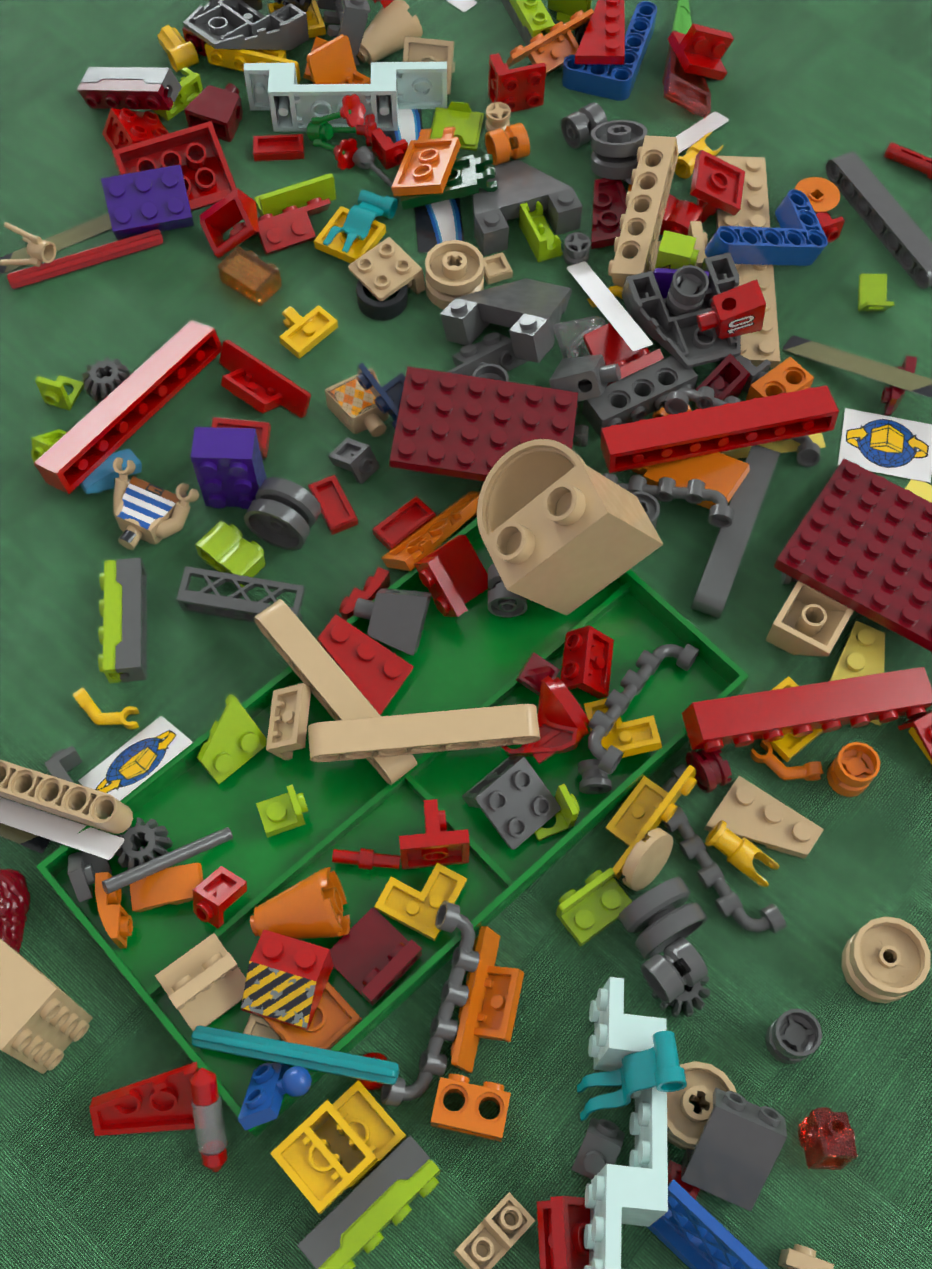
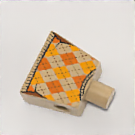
M373 368L368 369L379 383ZM358 374L325 389L328 409L353 434H358L368 429L373 437H378L386 431L387 427L383 421L389 418L388 412L383 414L374 402L376 397L371 390H364L357 381L356 376Z

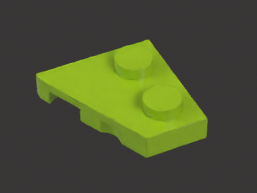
M232 694L227 696L225 700L227 705L219 721L215 720L210 730L209 739L203 744L197 756V759L218 784L222 783L267 745V738Z

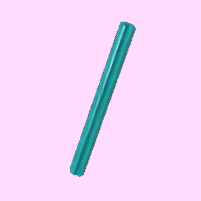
M202 1025L196 1026L191 1036L192 1045L197 1048L289 1066H301L305 1069L394 1085L399 1076V1065L396 1062Z

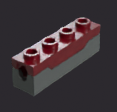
M88 67L77 91L85 103L94 109L171 110L173 102H175L182 86L170 68Z

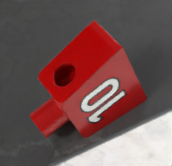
M753 280L715 295L712 298L711 311L697 315L700 331L703 332L715 328L719 339L761 331L766 302L758 280Z

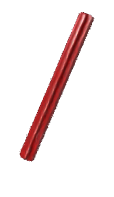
M159 229L150 230L54 259L51 263H41L40 267L31 266L8 273L7 279L11 288L17 289L163 244V237Z

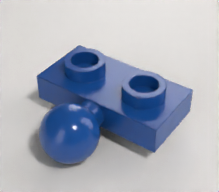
M274 1062L271 1064L264 1063L253 1070L238 1117V1121L246 1131L277 1119L284 1094L293 1097H300L306 1094L312 1082L308 1070L301 1066L290 1067L289 1065Z

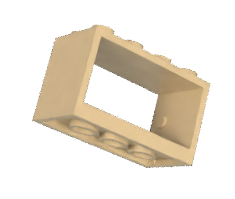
M0 938V1050L44 1074L47 1070L54 1069L64 1057V1050L72 1041L76 1042L85 1035L90 1027L88 1023L93 1017L33 964Z

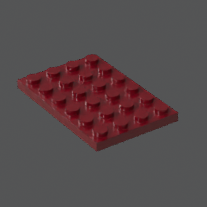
M407 366L389 467L485 481L497 461L508 451L522 443L537 439H549L560 442L572 449L578 392Z

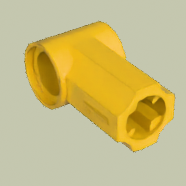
M169 25L161 28L160 33L157 35L158 41L166 51L175 72L180 71L184 67L188 68L199 63L198 54L191 41L186 42L176 28H172Z

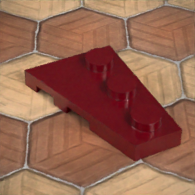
M603 178L594 181L591 249L614 245L615 238L620 237V218L622 214L626 213L627 194L621 179Z

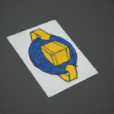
M845 408L838 465L845 458L871 472L931 483L932 424Z
M160 716L78 781L82 786L110 794L121 801L193 742L163 716Z

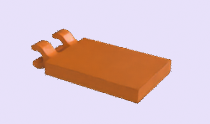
M455 126L445 127L442 138L430 139L431 128L421 129L418 140L410 141L391 187L394 196L443 193L461 146L459 137H454Z
M718 452L631 470L637 474H643L648 485L658 486L660 478L669 477L676 481L675 487L687 488L689 480L699 479L705 483V489L719 491L729 502L749 473L750 467L746 462ZM702 501L697 505L710 509L711 506L716 504L711 501Z

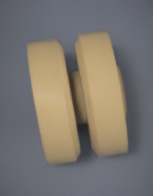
M450 240L435 245L428 252L425 259L426 294L434 305L445 309L456 297L484 290V259L478 248L468 242Z
M885 916L869 921L847 941L842 951L841 967L847 983L857 994L869 1001L886 1004L900 1000L925 981L930 970V950L925 938L913 925L899 918Z
M697 1061L680 1065L685 1070L687 1086L679 1091L667 1092V1141L684 1150H687V1148L694 1150L713 1110V1092L715 1088L725 1092H736L735 1086L723 1071L711 1064ZM690 1101L697 1103L699 1106L698 1113L693 1111L694 1105L689 1103Z

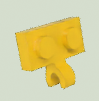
M319 305L304 317L289 306L282 312V315L286 317L283 320V324L289 329L279 336L280 344L300 359L338 328V320Z

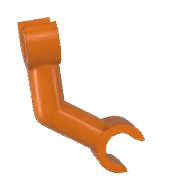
M764 740L761 741L760 746L767 754L760 755L754 749H751L750 756L752 760L757 763H765L782 780L804 778L807 781L820 780V775L823 774L822 764L819 761L808 762L802 766H785L772 753V745Z

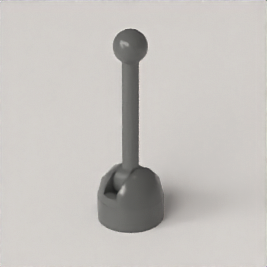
M367 146L360 147L353 155V163L363 170L371 168L388 186L392 187L393 182L374 165L375 156Z

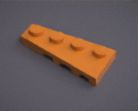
M468 492L382 556L381 559L386 567L412 571L415 568L414 564L433 552L466 521L477 516L480 492Z

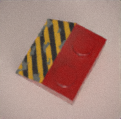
M263 929L249 961L241 1010L308 1031L334 967L330 949Z

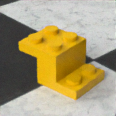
M358 1080L333 1104L327 1099L270 1154L316 1211L321 1214L348 1187L353 1190L407 1136Z

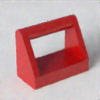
M238 188L199 215L202 229L217 258L223 257L259 231L256 201ZM244 219L247 226L223 242V233Z

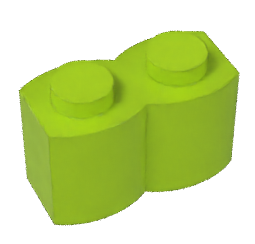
M219 521L195 544L198 555L219 572L254 577L266 565L265 552L262 547L255 541L249 542L242 538V532L233 524L227 525Z

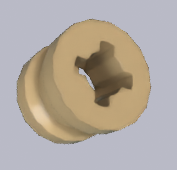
M494 102L487 106V131L499 128L505 131V128L510 125L511 109L507 104Z

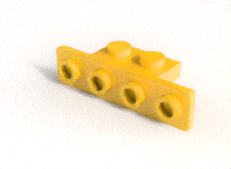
M208 43L205 44L206 55L210 64L244 72V63H295L297 84L301 81L299 63L287 59L286 51L215 49Z
M689 765L669 793L646 776H643L607 824L606 830L629 846L612 868L615 872L614 877L619 879L622 876L625 861L636 843H639L640 840L646 842L650 838L647 835L648 832L656 829L662 820L667 823L678 808L675 803L681 794L687 796L694 788L697 780L694 778L696 770L693 766Z

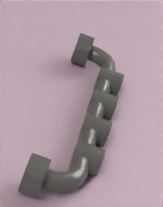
M703 386L698 391L690 388H681L670 392L666 396L664 407L668 414L687 412L689 400L696 402V406L699 409L720 406L726 403L740 402V400L734 396H729L724 401L715 398V392L709 386ZM808 435L791 438L800 444L797 448V462L800 465L812 467L818 464L820 461V447Z
M603 474V476L630 493L643 491L663 502L672 501L673 498L685 499L692 504H699L702 501L714 502L716 505L710 508L708 522L719 528H726L732 525L734 510L728 506L725 496L719 491L705 489V483L699 479L689 480L686 488L675 487L676 481L669 477L660 478L657 486L646 485V478L639 475L631 476L628 484L618 483V477L613 474Z
M665 644L656 648L652 653L646 650L642 652L636 662V667L640 668L636 673L631 669L627 671L620 684L624 690L620 693L614 689L604 705L609 708L607 712L603 713L597 710L589 722L588 727L593 730L588 737V748L592 755L600 761L599 769L611 775L618 766L624 752L613 745L606 750L602 746L601 740L609 734L619 716L625 713L635 695L641 692L648 678L658 669L661 661L667 656L675 657L678 659L676 665L688 671L696 660L699 649L690 644H687L685 648L675 644Z
M680 764L670 770L672 777L662 787L665 791L669 793L686 770L685 765ZM678 806L672 818L667 823L664 822V824L671 833L678 830L684 841L679 843V847L688 861L696 858L702 869L696 873L702 885L706 889L713 886L720 897L715 900V904L724 918L732 915L741 928L750 932H762L769 929L773 934H776L786 928L787 925L784 917L773 903L760 910L761 918L753 919L746 914L739 897L730 889L721 869L713 862L706 851L703 841L698 834H695L684 811Z
M444 901L436 915V928L452 933L457 927L461 931V940L452 955V969L449 979L444 983L441 990V1004L438 1014L434 1016L430 1025V1039L427 1049L422 1052L419 1060L420 1071L418 1077L409 1086H405V1079L402 1077H398L394 1085L383 1084L380 1094L382 1104L398 1107L401 1101H411L419 1098L427 1091L433 1075L442 1076L445 1072L447 1056L440 1054L444 1040L453 1041L457 1034L458 1022L451 1019L455 1005L463 1007L468 999L469 988L462 985L465 972L473 973L479 963V952L472 950L475 941L473 924L466 916L460 914L459 905Z

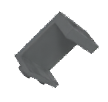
M715 1088L713 1092V1110L694 1150L687 1148L682 1158L681 1181L751 1211L787 1139L785 1117H782L773 1108L767 1106L759 1107L746 1101L743 1096L736 1092H725Z

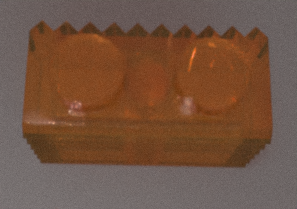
M237 246L232 253H229V256H226L225 260L218 264L221 282L234 289L235 292L237 291L239 294H242L243 297L245 296L247 299H250L251 302L254 301L259 306H262L282 287L280 271L273 263L267 264L263 262L251 250L245 251Z

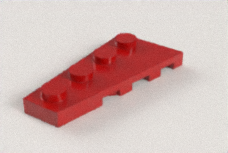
M598 0L594 14L590 18L575 54V64L624 65V0Z

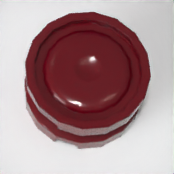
M704 748L697 752L690 751L686 754L687 767L691 765L695 768L696 775L694 778L697 780L696 785L704 793L708 794L717 788V785L724 786L732 781L731 778H728V776L732 775L731 768L727 759L723 761L720 756L721 750L705 752Z

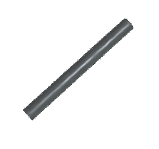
M229 827L223 828L102 881L103 889L106 894L112 893L232 840V832Z

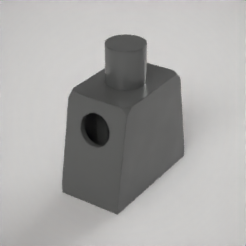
M601 354L565 358L561 360L549 382L553 389L578 392L577 402L601 396L609 382L621 380V370L618 364L606 365Z
M380 589L376 594L375 602L358 598L353 615L370 620L367 631L368 636L407 654L414 655L419 648L432 593Z

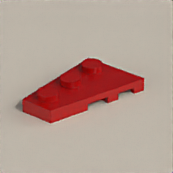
M336 614L317 638L320 645L380 716L414 668L407 661Z
M197 1062L93 1097L89 1109L94 1135L105 1136L204 1128V1106H196L193 1103L190 1085L191 1077L198 1071Z

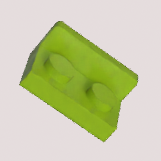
M611 867L605 872H602L600 869L595 871L585 880L587 885L577 892L575 889L569 890L558 900L560 905H558L556 915L580 947L619 919V914L632 903V900L614 879L615 872Z

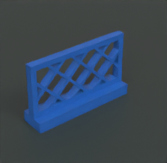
M674 1179L668 1184V1212L647 1228L690 1269H768Z

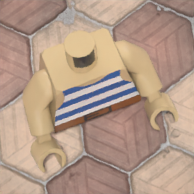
M117 457L113 462V468L119 474V477L115 478L113 514L120 529L123 531L118 539L119 543L129 550H134L140 540L155 545L163 538L181 531L191 508L189 503L197 501L199 492L196 489H191L187 496L189 484L185 483L178 485L176 494L134 476L130 480L128 475L135 471V463L132 460H128L127 467L123 470V459Z

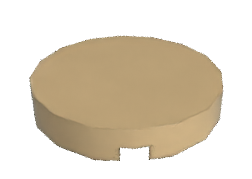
M661 828L650 830L647 834L650 838L646 842L642 840L639 843L637 842L625 861L622 873L625 878L622 881L634 891H639L649 885L660 873L669 858L673 846V837Z

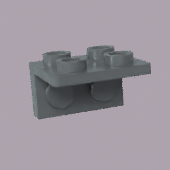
M509 756L462 795V798L469 807L482 810L507 846L513 850L561 809L524 756Z

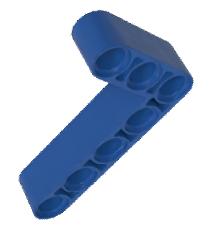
M642 1L637 4L625 34L624 65L575 64V55H569L565 57L563 62V86L569 90L616 101L628 99L654 32L657 6L650 1Z
M792 189L787 193L775 211V216L781 228L720 226L704 251L707 258L730 252L735 264L809 266L815 262L825 249L828 240L808 197L803 192Z

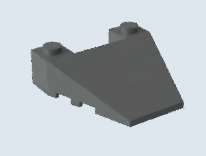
M209 0L207 5L204 7L200 5L183 22L186 29L215 49L292 50L309 40L307 14L292 3L264 16L258 12V10L262 9V0Z
M520 160L495 166V178L488 179L487 181H497L498 189L496 191L488 192L479 188V193L472 194L474 238L483 256L508 249L509 226L506 221L519 218L520 204L526 202L529 206V212H533L536 209L537 201L542 204L543 212L556 235L580 229L583 206L574 189Z
M730 252L704 258L701 269L709 272V285L701 308L696 312L679 316L672 314L667 308L666 298H662L653 271L627 276L621 295L628 313L638 326L687 369L724 360L730 353L734 357L741 354V335L719 339L715 328L701 332L697 323V315L711 311L712 298L715 295L739 285V274Z
M525 278L456 297L440 313L447 341L470 345L490 323L510 327L509 332L515 358L539 363L554 345V335L556 330L560 328V318L562 314H565L572 290L569 287Z

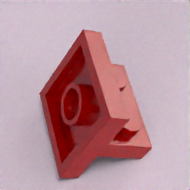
M694 23L686 34L672 31L668 41L684 72L717 80H723L728 72L721 58L734 40L730 32Z
M700 150L695 157L690 195L697 198L696 205L703 209L701 223H704L710 215H714L718 208L735 216L741 210L745 171L703 150Z
M437 799L423 800L425 833L399 836L402 870L434 867L437 863L443 866L469 863L470 840L468 829L447 831L445 810L438 811Z
M554 1196L550 1197V1200L537 1201L540 1269H584L585 1265H589V1249L584 1248V1229L586 1224H590V1208L585 1207V1198Z

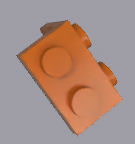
M344 34L307 55L306 59L313 84H371V78L357 72L349 38Z

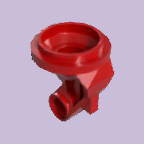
M548 675L541 680L538 722L541 739L533 743L523 744L518 749H511L508 746L501 747L508 756H534L540 765L554 754L576 749L581 739L589 733L587 726L590 721L565 684L558 677L552 679Z

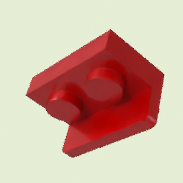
M590 625L566 633L560 680L568 690L579 688L598 699L608 697L614 639Z

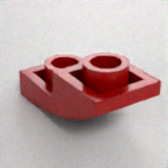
M378 567L374 576H369L366 580L363 590L354 587L350 596L344 597L339 609L342 619L347 621L353 616L358 598L372 601L380 589H388L390 587V574L388 570Z

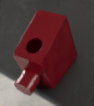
M231 83L227 84L224 89L211 85L207 86L184 109L188 128L212 121L218 139L231 143L243 116L239 89Z

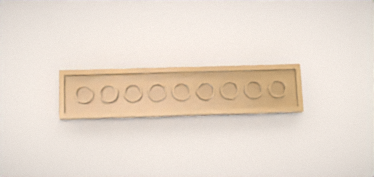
M716 156L745 171L741 210L734 216L718 208L715 213L716 231L720 226L770 227L765 157ZM735 264L739 274L738 286L758 280L766 302L762 330L741 335V355L748 358L756 367L767 359L771 362L770 368H775L780 364L773 265Z

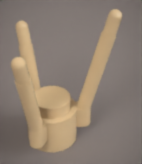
M7 222L4 223L5 228L23 236V241L28 243L27 253L31 258L0 260V265H34L40 267L42 262L51 263L54 260L56 247L53 242L42 240L39 236L32 235Z

